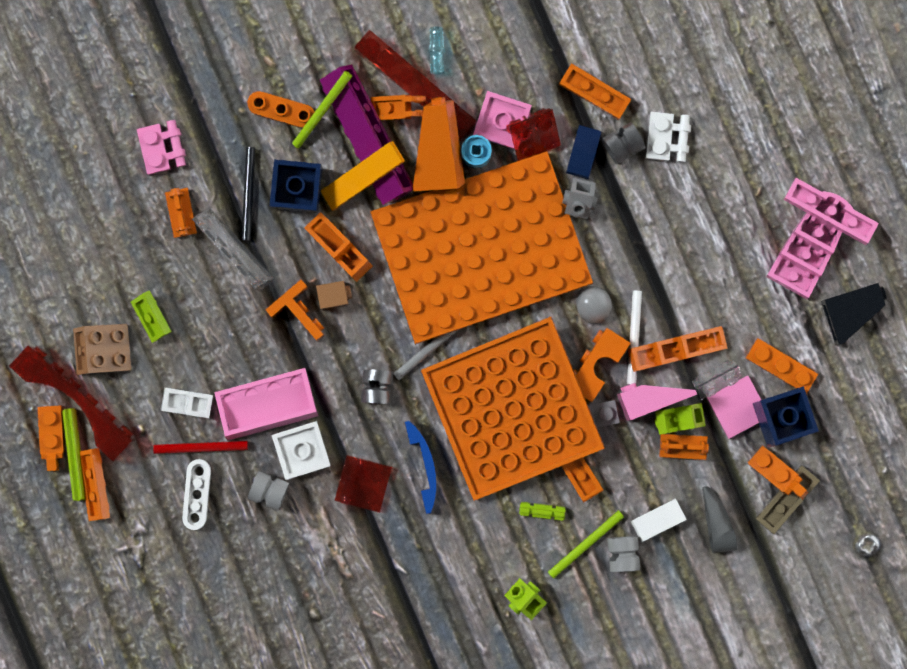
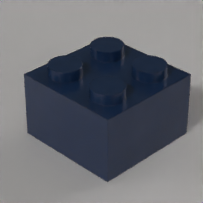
M274 159L270 208L318 213L322 165Z
M804 386L752 403L767 448L819 432Z

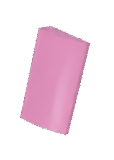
M306 368L214 392L224 434L228 441L318 416Z

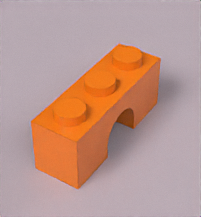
M608 328L604 332L602 330L598 331L592 340L596 343L593 349L585 351L579 360L583 363L578 371L574 369L583 395L589 402L594 401L605 384L594 373L596 361L600 358H609L618 363L631 344Z

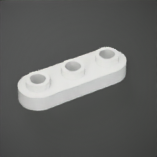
M202 459L192 461L188 465L186 473L182 520L184 525L191 530L202 528L207 521L211 467L207 461ZM199 466L202 467L204 470V473L201 476L197 475L195 472L196 468ZM195 490L201 492V498L196 499L193 496ZM196 513L199 515L198 522L191 520L192 514Z

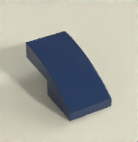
M579 125L566 174L589 179L602 131Z

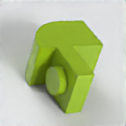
M702 403L655 411V425L659 435L706 426Z

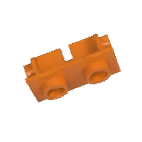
M174 188L169 192H165L174 238L197 234L188 188Z
M661 434L659 457L706 460L709 450L708 436Z

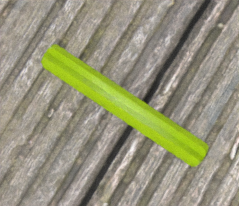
M75 408L64 409L62 413L73 501L85 500L80 460L81 448L77 413Z

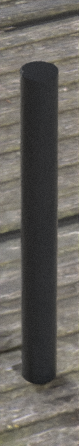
M246 147L242 241H251L255 167L254 147Z

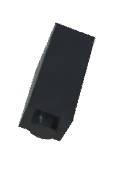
M879 283L821 301L835 346L845 343L885 306V300H887L886 292L883 287L879 286Z

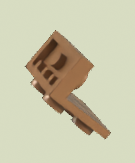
M127 324L73 328L77 375L131 370Z

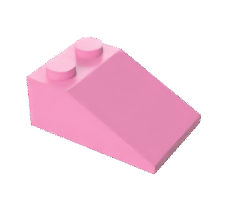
M632 383L620 388L622 393L617 394L625 417L629 421L695 396L697 392L696 390L648 385L636 386V383Z

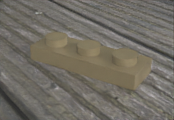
M802 465L795 471L803 479L800 484L809 493L820 482ZM779 490L755 519L772 534H775L803 500L793 492L788 496Z

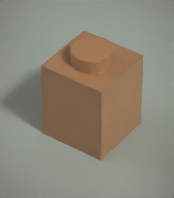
M344 281L316 286L321 310L349 305L348 300L352 299L350 285L346 286Z

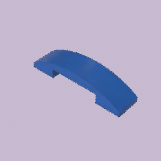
M406 421L405 425L410 445L420 443L430 486L429 489L421 490L426 514L432 511L436 497L435 465L424 437L411 421Z

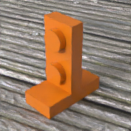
M299 280L271 304L266 311L274 318L283 309L288 307L315 340L319 341L325 336L322 333L324 327L316 318L310 319L306 314L309 309L301 300L295 301L297 297L308 289V286L302 280Z

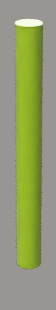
M344 71L292 142L293 146L296 148L302 146L352 78L349 72Z
M619 510L552 567L548 571L553 579L557 577L624 518Z

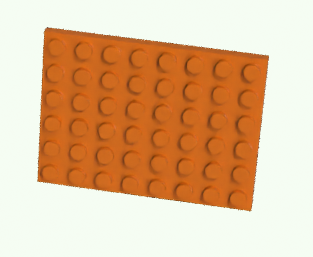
M547 151L467 178L465 183L457 189L432 190L370 211L415 345L593 284L570 215L565 214L566 204L562 203L564 198Z

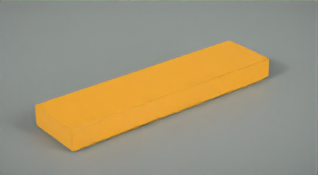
M391 141L321 190V193L331 210H336L404 163L405 160L395 143Z

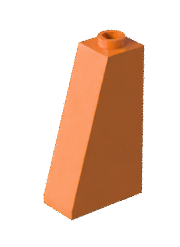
M445 97L433 98L423 108L413 191L457 189L465 183L454 100L445 101Z

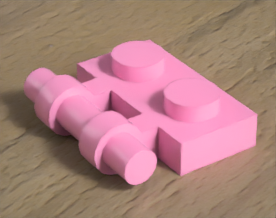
M175 120L166 122L168 127L166 132H162L160 124L137 129L147 175L171 170L169 163L171 160L176 161L177 168L186 166L184 158L186 152L185 149H182L180 142L181 131L180 128H177ZM170 139L173 151L167 153L164 141Z

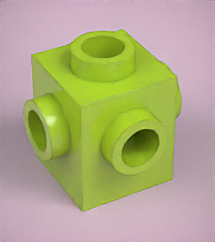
M520 578L504 595L511 602L508 606L516 614L519 615L522 612L530 620H533L547 604L538 594L541 590L531 581L526 584Z

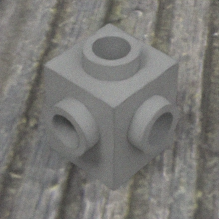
M573 178L570 190H565L562 203L566 204L565 214L588 219L590 210L594 211L597 203V197H594L596 183Z

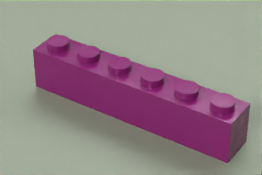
M351 64L337 68L320 79V82L327 96L344 71L352 75V78L335 99L332 106L335 115L339 118L344 128L345 135L354 147L356 156L362 162L384 145L391 142ZM403 164L372 184L376 196L382 205L394 202L413 191V183Z

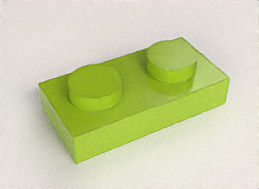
M150 290L131 301L152 343L171 333L168 323L164 319Z

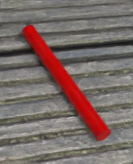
M248 441L153 445L154 454L248 450Z

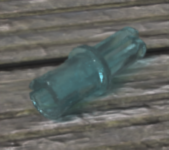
M435 26L430 28V49H428V53H430V73L443 74L445 73L444 53L446 52V49H444L443 28Z

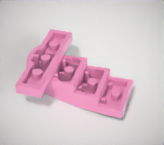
M795 178L783 200L806 213L791 233L766 277L808 299L819 277L822 276L831 255L834 253L842 232L867 245L879 223L854 210L841 196L831 192H821Z

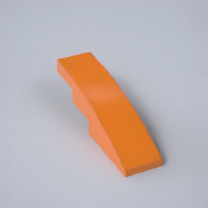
M719 326L630 348L628 353L633 372L728 349L723 328Z

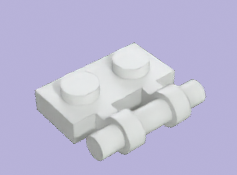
M650 112L645 159L669 161L670 152L677 153L676 162H686V154L689 153V146L687 145L688 133H691V125H689L690 116L681 115L680 124L673 123L674 114ZM672 132H679L677 145L671 144Z

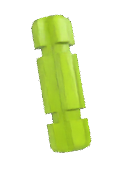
M521 502L519 515L529 516V514H532V517L551 519V517H554V520H564L566 510L562 506L552 508L553 505L537 503L530 505L529 502Z

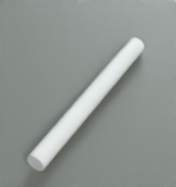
M633 291L631 344L629 349L639 346L642 291ZM629 357L627 384L636 383L637 371L633 372Z

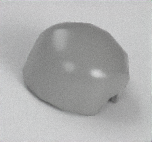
M589 286L581 290L576 299L577 311L580 317L588 323L598 324L606 320L612 312L611 298L600 287Z

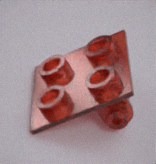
M542 108L540 111L533 113V115L529 113L528 119L524 115L522 116L523 121L517 119L509 121V124L506 125V129L512 137L517 161L561 146L553 109Z
M346 455L334 501L380 513L392 467Z

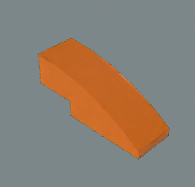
M322 212L304 227L355 282L373 267Z

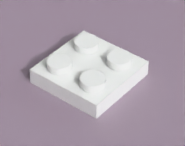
M317 421L272 435L285 480L331 466Z

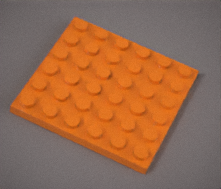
M552 316L421 370L474 501L605 449Z

